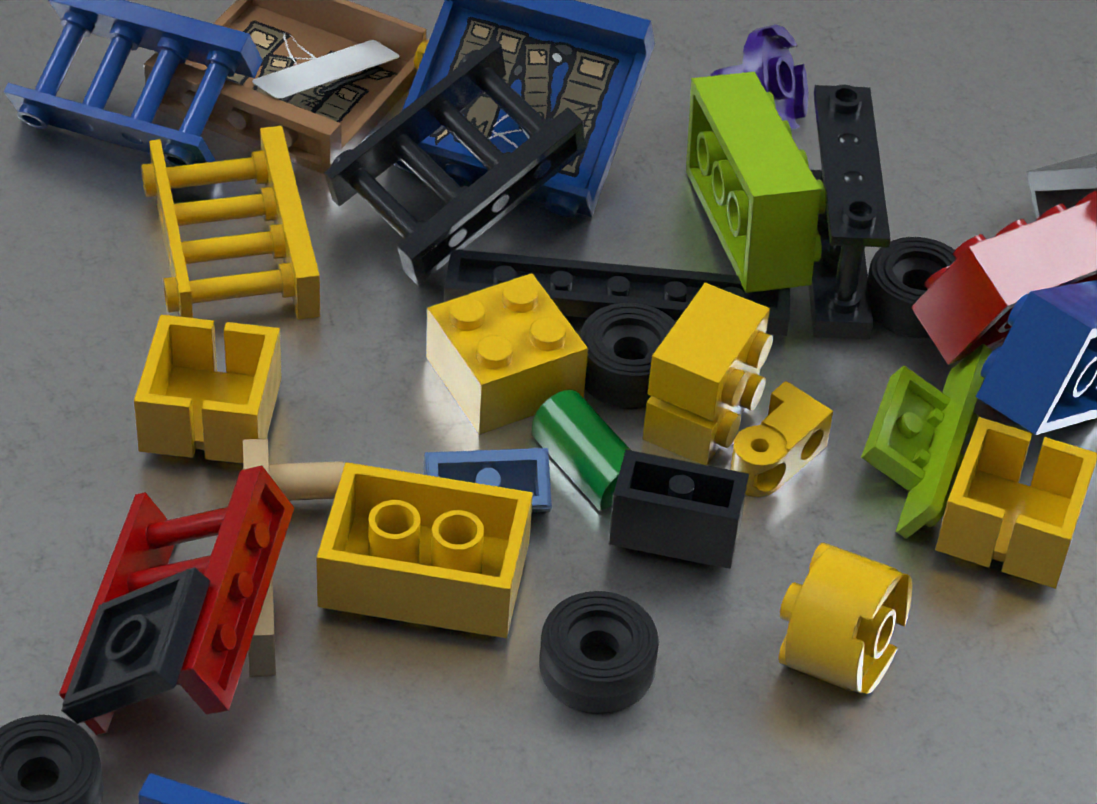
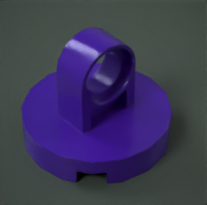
M775 24L755 29L749 33L744 45L743 64L715 70L710 75L755 72L765 91L773 94L776 110L782 120L789 122L791 130L799 127L795 122L796 119L806 117L809 97L807 73L804 64L794 66L789 48L797 47V44L785 27Z

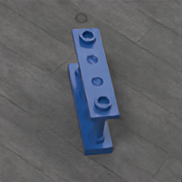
M48 0L64 28L34 90L7 83L4 90L5 95L17 110V116L20 120L38 129H46L48 125L149 154V141L161 139L164 159L172 166L216 161L201 134L227 77H232L235 73L251 78L256 77L263 60L249 33L126 0ZM91 34L110 39L111 42L83 102L79 103L57 97L58 90L83 38H88ZM138 47L158 52L157 60L131 116L128 117L103 110L130 51H135ZM186 60L206 65V72L179 131L153 124L152 121L178 64H183Z

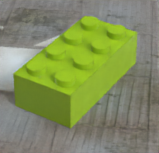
M755 72L691 78L686 173L736 274L739 276L745 292L812 285L814 262L820 261L822 252L817 225L818 215L824 214L826 210L825 187L820 179H815L809 169L806 152L803 149H798L792 139L789 122L782 120L779 116L773 94L765 91Z

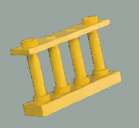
M282 126L260 128L261 151L252 152V157L172 167H166L161 139L150 140L151 163L141 164L145 197L156 196L171 277L163 278L167 312L178 311L179 317L193 318L192 304L281 293L283 298H293L298 320L320 317V275ZM252 179L255 180L256 185L265 184L266 186L260 188V194L177 204L173 203L171 189ZM258 216H263L264 221L274 220L275 225H269V231L183 242H181L178 226ZM272 254L273 259L283 258L284 263L278 264V270L190 281L186 264Z

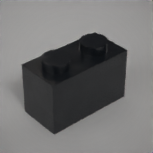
M626 449L613 494L608 544L731 569L742 521L749 474Z

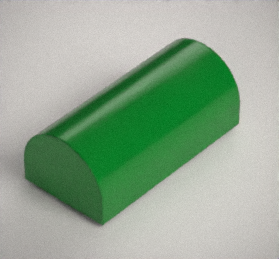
M564 390L547 399L537 410L532 421L531 435L543 448H548L552 459L599 511H602L612 506L613 494L625 450L631 449L577 391Z

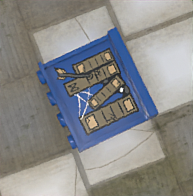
M444 0L402 111L455 70L466 54L473 50H480L495 38L502 45L506 75L502 79L544 119H554L569 107L583 121L586 150L526 199L543 203L546 209L563 217L572 218L575 217L576 213L593 217L655 46L651 20L577 0ZM482 93L460 111L503 153H512L530 137L485 93ZM443 126L418 144L460 187H469L488 171ZM400 159L394 163L396 167L414 173Z

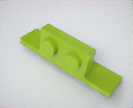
M981 344L951 369L943 392L904 365L889 378L861 458L909 491L896 528V532L905 539L924 525L928 527L934 526L944 516L949 498L946 494L950 482L958 473L964 455L960 453L964 439L971 432L977 421V414L973 411L978 399L976 395L984 381V378L981 377V370L986 359L993 351L984 344Z

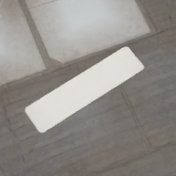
M369 40L253 79L252 83L273 97L282 99L397 59L399 54L376 40Z

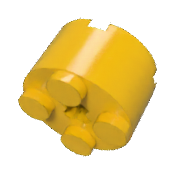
M825 542L820 543L812 556L809 573L803 585L793 582L788 587L782 600L780 618L788 621L789 625L779 651V663L849 691H855L860 694L861 692L865 694L872 692L887 672L898 648L895 645L889 644L895 623L904 627L906 625L912 599V578L908 574L899 572L894 567Z

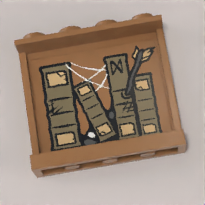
M236 0L213 24L249 33L263 61L255 78L236 73L232 77H227L205 128L261 150L260 128L282 126L291 162L324 174L339 154L346 150L354 149L361 144L412 86L417 73V69L414 67V56L420 43L426 39V29L348 0ZM369 40H376L399 54L397 59L282 99L273 97L252 83L253 79ZM156 52L144 63L145 83L159 55ZM186 60L183 64H178L158 110L184 120L206 72V65Z

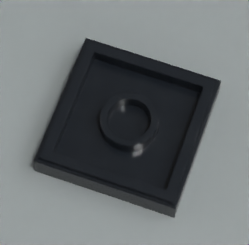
M194 567L99 605L64 698L61 711L75 723L80 724L174 689L211 581Z

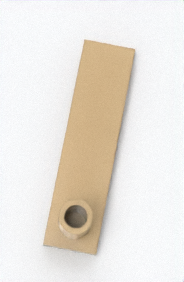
M268 439L243 440L244 469L262 465L289 501L335 498L344 469V461L269 464ZM273 576L248 650L250 677L276 675Z

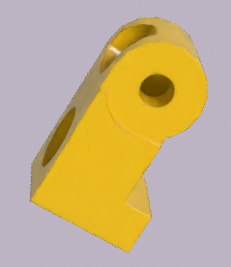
M784 381L771 393L768 416L760 425L746 427L739 431L734 438L730 470L749 474L746 495L752 497L771 495L828 446L833 410L788 381Z

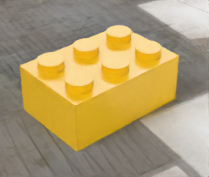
M345 462L316 557L317 607L507 638L530 541L533 492Z

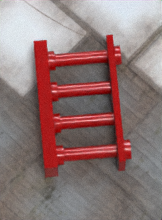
M262 465L240 470L228 507L168 520L146 492L135 494L61 686L59 695L63 700L99 605L195 567L211 582L176 685L180 684L206 715L229 711L294 511V506ZM217 536L211 555L168 564L176 544ZM114 711L84 723L95 735L107 733Z

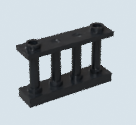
M495 38L480 50H473L466 54L455 70L356 148L339 154L332 162L330 168L324 172L332 200L339 207L358 193L402 237V241L397 244L402 268L418 286L449 261L451 249L463 250L586 150L583 121L569 107L554 119H544L502 79L506 75L502 45ZM482 93L489 96L530 135L529 139L512 153H503L460 112ZM441 126L450 132L488 169L487 173L469 187H460L418 146L419 143ZM399 159L445 203V206L427 221L418 222L375 179Z
M815 85L813 94L822 170H811L816 180L820 179L824 184L826 210L824 214L818 215L817 230L821 239L822 252L820 261L814 262L812 285H808L813 337L870 339L873 328V315L865 247L889 248L891 240L870 87H854L851 85Z

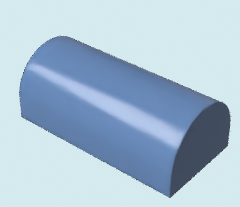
M548 448L424 453L423 475L533 492L532 513L551 512L552 501Z

